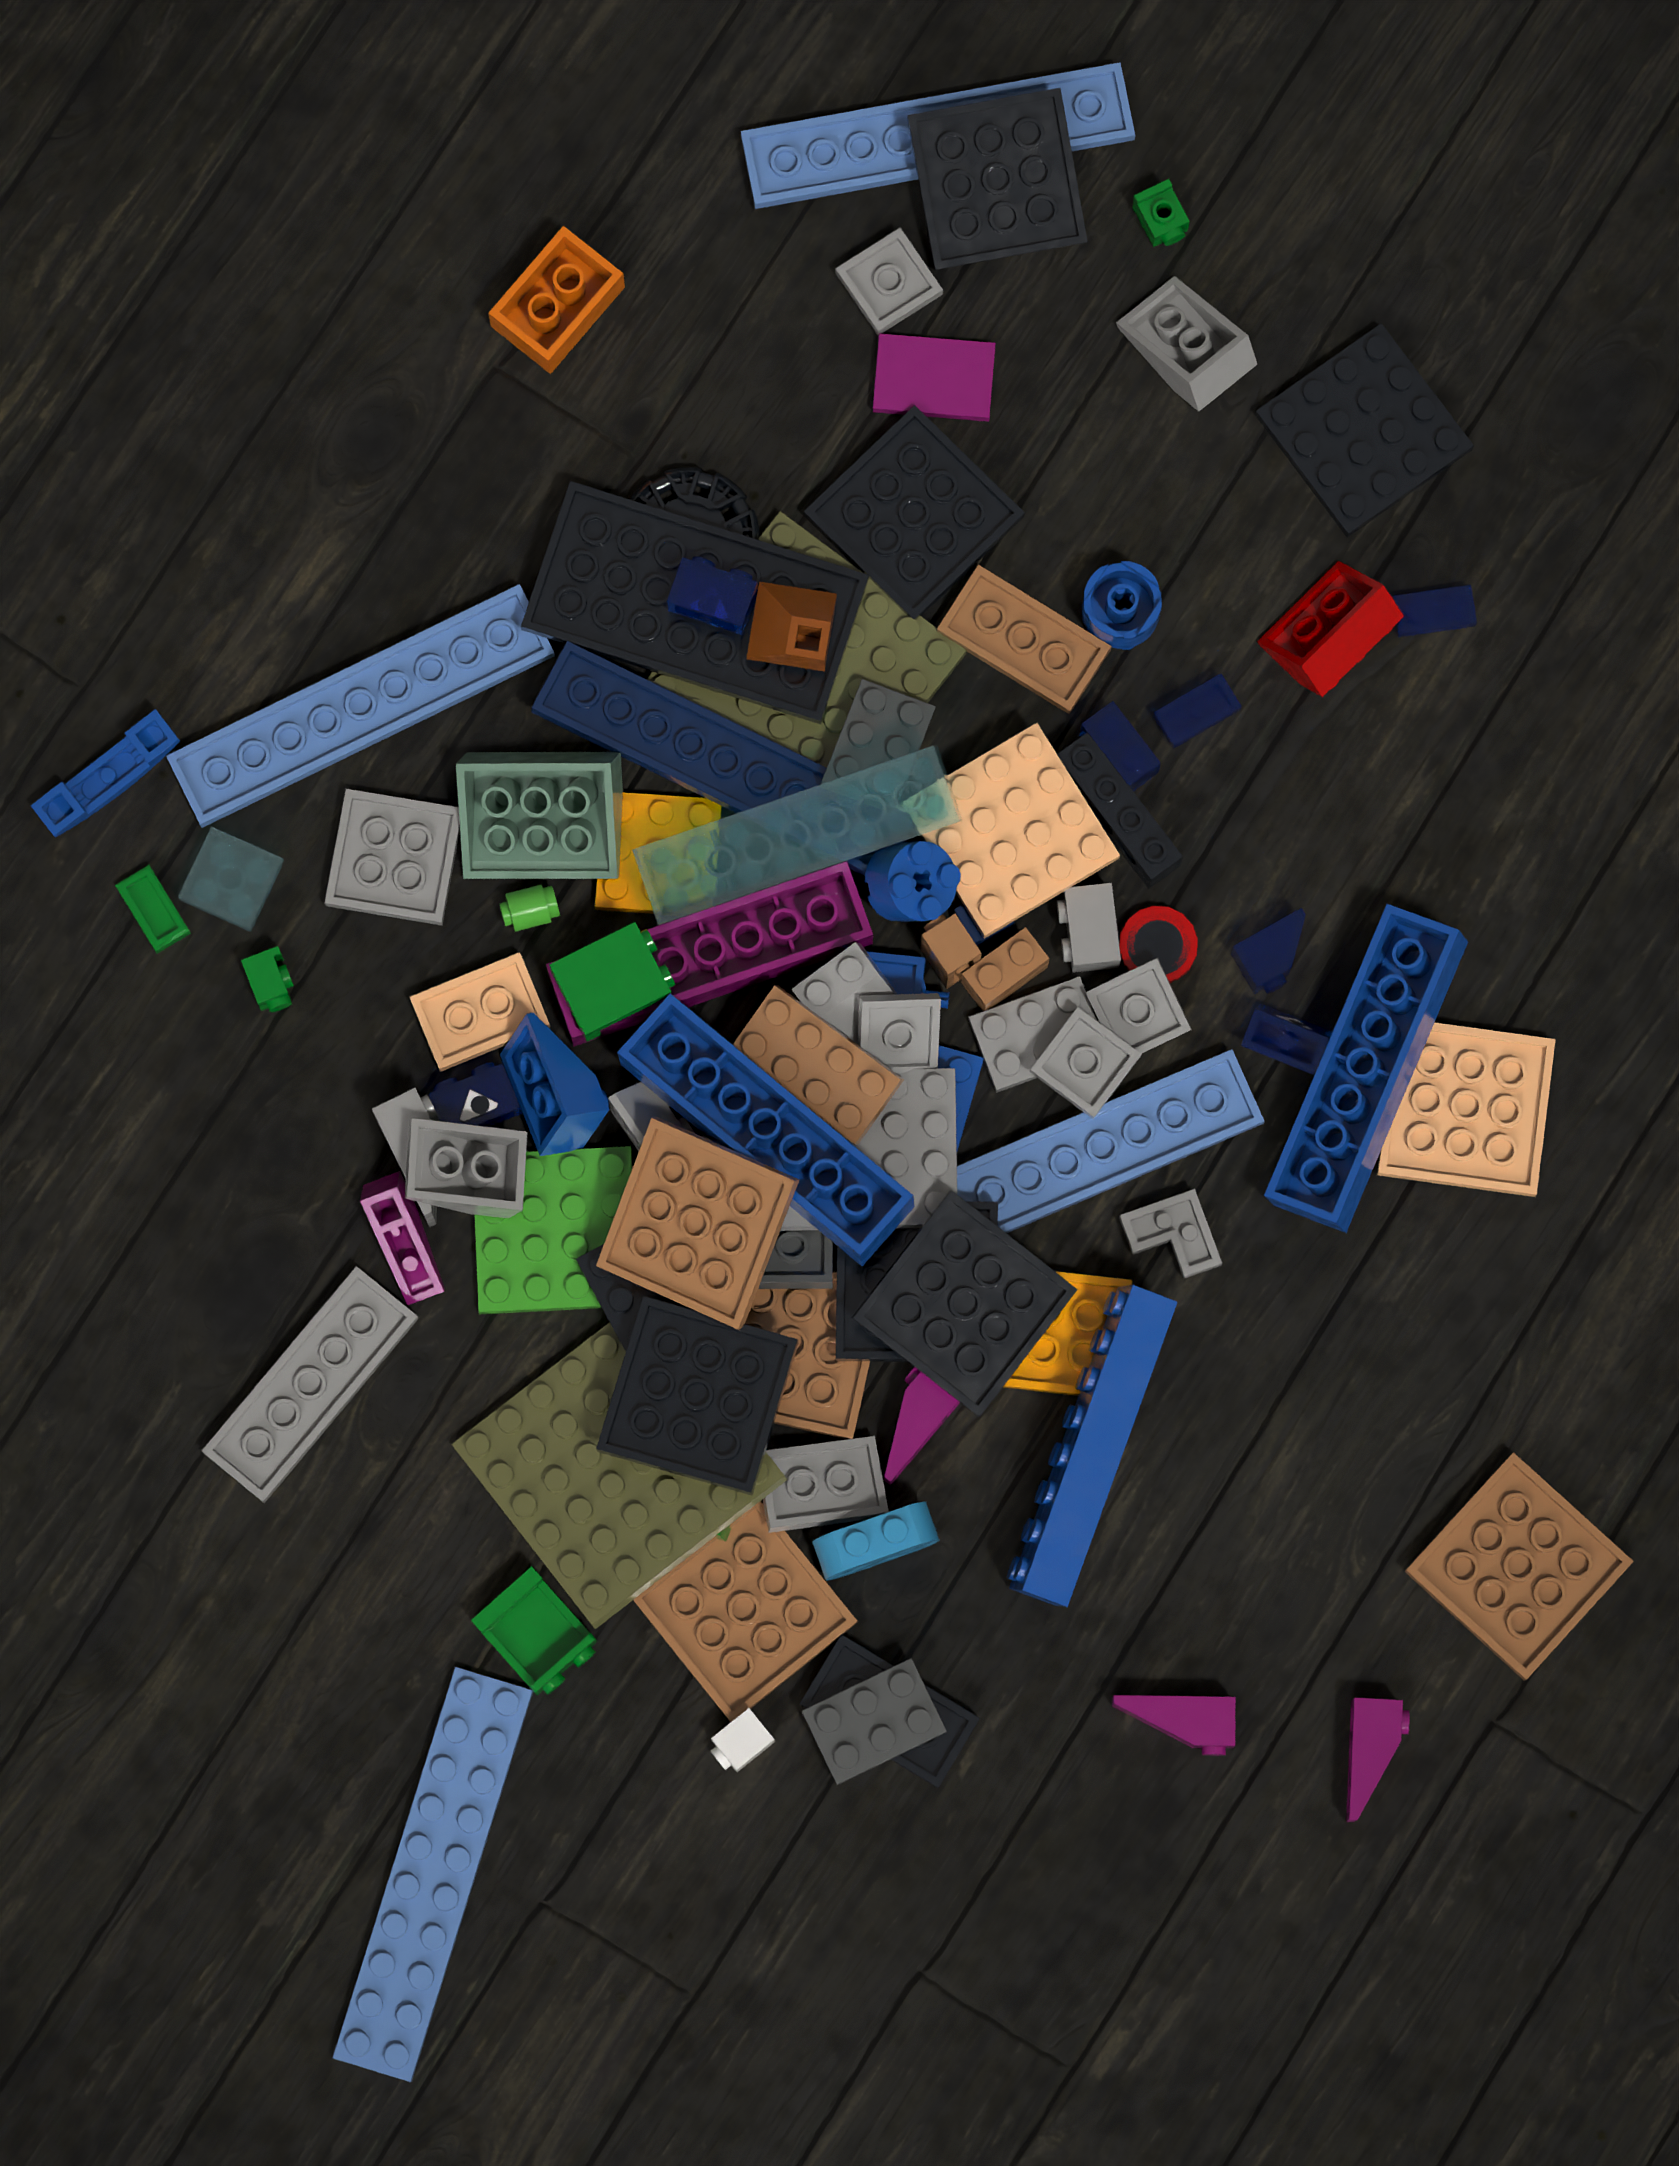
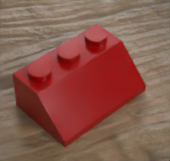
M1338 561L1257 642L1300 685L1323 697L1393 629L1404 615L1383 584Z

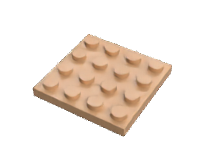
M1038 723L902 802L903 809L922 840L941 847L950 856L953 864L959 868L961 879L957 885L956 894L984 939L1120 858L1117 849Z
M1434 1023L1380 1151L1377 1175L1535 1197L1538 1188L1556 1039Z

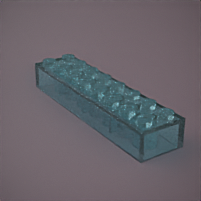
M933 745L641 846L632 851L658 925L963 820L938 747Z

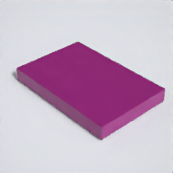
M879 334L873 412L905 415L915 405L926 417L989 422L995 343Z

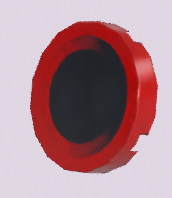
M1151 906L1139 910L1127 920L1120 933V957L1128 971L1158 958L1169 982L1172 983L1190 970L1197 956L1198 939L1193 925L1184 914L1170 907Z

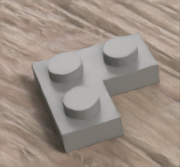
M1195 1189L1119 1216L1133 1255L1170 1242L1184 1279L1222 1265Z

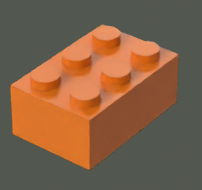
M563 226L489 311L490 325L551 374L625 288L624 274Z

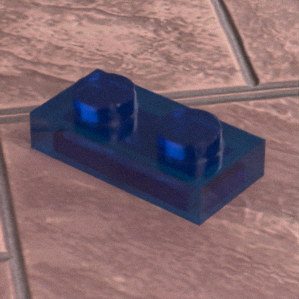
M1471 585L1393 596V600L1404 615L1396 624L1398 637L1475 627L1477 624Z
M1219 674L1155 711L1153 716L1174 749L1238 712L1242 706L1223 675Z

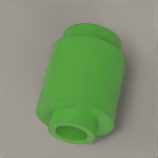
M540 884L506 893V902L499 903L505 926L513 925L515 932L551 923V918L560 916L552 886L543 888Z

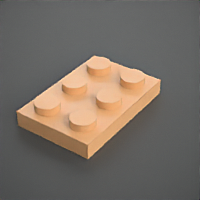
M520 952L410 997L440 1072L505 1046L527 1013H534L548 1028L550 1027Z

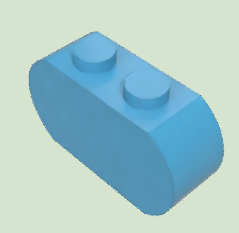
M919 1502L833 1531L815 1539L812 1543L825 1580L828 1581L921 1550L935 1544L940 1539L927 1503Z

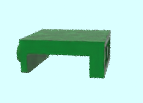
M636 922L549 964L551 973L586 1042L600 1036V1030L662 999L665 1000L671 993L670 988L675 986L667 966L663 964L658 967L652 955L653 952L657 951V948L649 931L645 929L640 932Z
M532 1566L471 1620L536 1695L540 1694L543 1690L549 1695L565 1681L566 1678L562 1675L565 1670L573 1663L579 1668L596 1653L592 1648L597 1643L596 1638L550 1589Z

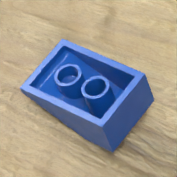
M527 1013L502 1050L500 1057L540 1156L583 1149L609 1111L608 1097L601 1090L596 1075L534 1013Z

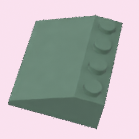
M467 752L456 763L463 879L619 878L623 799L621 754L619 752Z

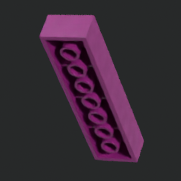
M847 861L647 929L657 948V951L653 952L652 955L658 967L665 964L675 982V986L670 988L672 995L687 1008L836 957L855 942L861 943L863 947L873 944V933ZM551 963L546 964L547 971L573 1046L586 1043L551 973L549 966ZM664 999L600 1030L601 1035L592 1040L644 1023Z

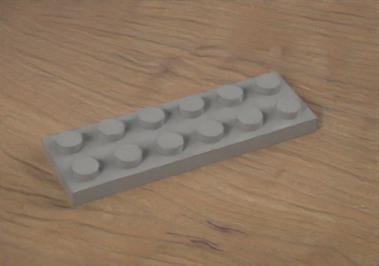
M356 1266L204 1447L202 1452L265 1503L419 1319L418 1316Z

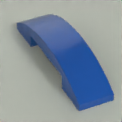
M156 709L126 731L124 739L66 784L60 782L31 805L54 837L78 825L122 794L159 763L180 742L179 738Z

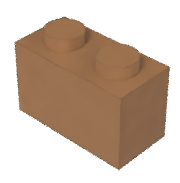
M956 914L947 919L944 915H941L924 927L926 932L922 934L921 951L945 988L948 989L961 980L963 972L981 960V951Z
M1025 927L963 972L961 983L984 1012L995 1007L1048 968L1049 957Z

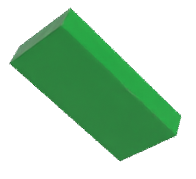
M150 865L115 885L156 953L161 952L191 934Z

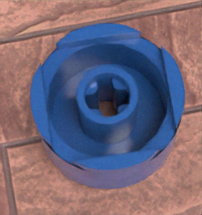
M1121 561V563L1111 565L1107 564L1096 570L1086 584L1082 602V621L1088 632L1109 644L1111 648L1130 650L1147 640L1158 624L1162 607L1161 591L1155 576L1142 565L1130 561ZM1123 600L1129 602L1128 609L1118 610L1115 608L1116 603L1120 604Z
M926 841L894 843L879 849L870 859L865 872V883H868L871 895L868 896V899L873 909L887 920L900 922L937 919L952 904L957 885L961 879L959 868L953 864L946 851L938 845Z

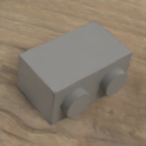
M1112 883L1070 887L1065 890L1063 900H1057L1059 924L1066 923L1068 938L1061 939L1063 961L1071 962L1072 973L1119 968L1121 957Z

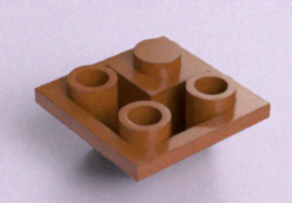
M759 582L747 659L825 671L837 594Z

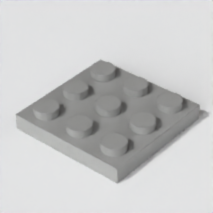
M346 789L325 905L443 925L460 833L459 807Z

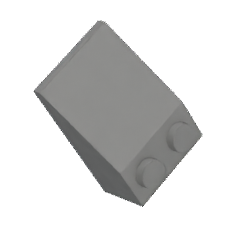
M1175 276L1116 322L1119 330L1174 392L1197 411L1202 410L1257 365L1249 336Z
M858 942L853 943L792 989L802 1004L856 1044L858 1038L859 996L897 994L862 944Z
M416 1088L372 1108L405 1179L409 1119L439 1121L428 1095L420 1098ZM417 1202L429 1227L437 1224V1206Z
M416 1118L409 1119L405 1199L474 1215L510 1218L523 1211L527 1132Z

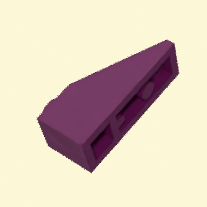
M398 1171L363 1185L360 1202L407 1305L444 1292L445 1288L416 1205L413 1200L405 1199V1181L401 1172Z
M915 1367L904 1380L909 1386L905 1389L884 1476V1481L890 1486L960 1404Z
M1114 1695L1112 1697V1707L1192 1748H1202V1755L1223 1756L1226 1755V1748L1235 1747V1697Z
M1353 1698L1351 1700L1346 1822L1358 1820L1397 1750L1402 1734L1408 1735L1410 1714L1409 1710H1403V1700Z

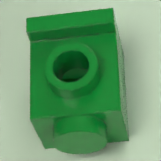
M1169 179L1134 195L1132 208L1153 247L1162 243L1165 246H1169L1185 237L1190 221L1174 193ZM1166 208L1171 214L1167 218H1161L1157 215V212Z
M278 946L241 960L261 1011L269 1008L270 1012H276L292 1004L287 989L294 985L286 964L279 967L277 963L284 961Z

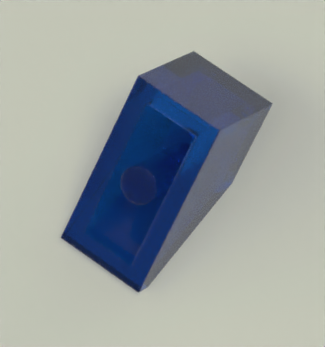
M1302 908L1233 946L1231 955L1254 994L1263 989L1269 994L1287 983L1285 977L1289 975L1306 916Z

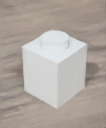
M748 1708L711 1738L716 1747L710 1752L725 1770L732 1766L738 1772L770 1747L775 1740L750 1708Z

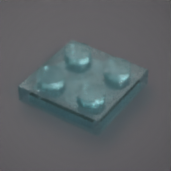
M211 827L179 893L178 899L251 932L282 868L284 859Z

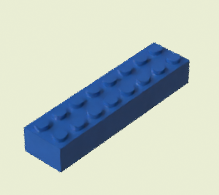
M1386 904L1264 1194L1274 1206L1344 1233L1347 1232L1468 944L1467 939L1460 930Z
M671 993L617 1052L621 1066L711 1141L799 1179L790 1207L861 1266L867 1262L915 1207L913 1194Z
M1135 1285L1121 1286L1117 1288L1116 1293L1112 1291L1109 1293L1103 1308V1314L1108 1315L1103 1330H1096L1090 1344L1089 1351L1094 1353L1089 1368L1083 1367L1077 1379L1076 1389L1081 1392L1075 1406L1070 1404L1066 1410L1062 1422V1427L1067 1428L1062 1443H1055L1048 1461V1465L1053 1466L1048 1482L1042 1480L1035 1496L1034 1502L1039 1504L1035 1518H1028L1022 1531L1021 1541L1026 1542L1020 1557L1015 1556L1009 1567L1007 1579L1012 1580L1009 1589L1052 1605L1068 1607L1177 1301Z

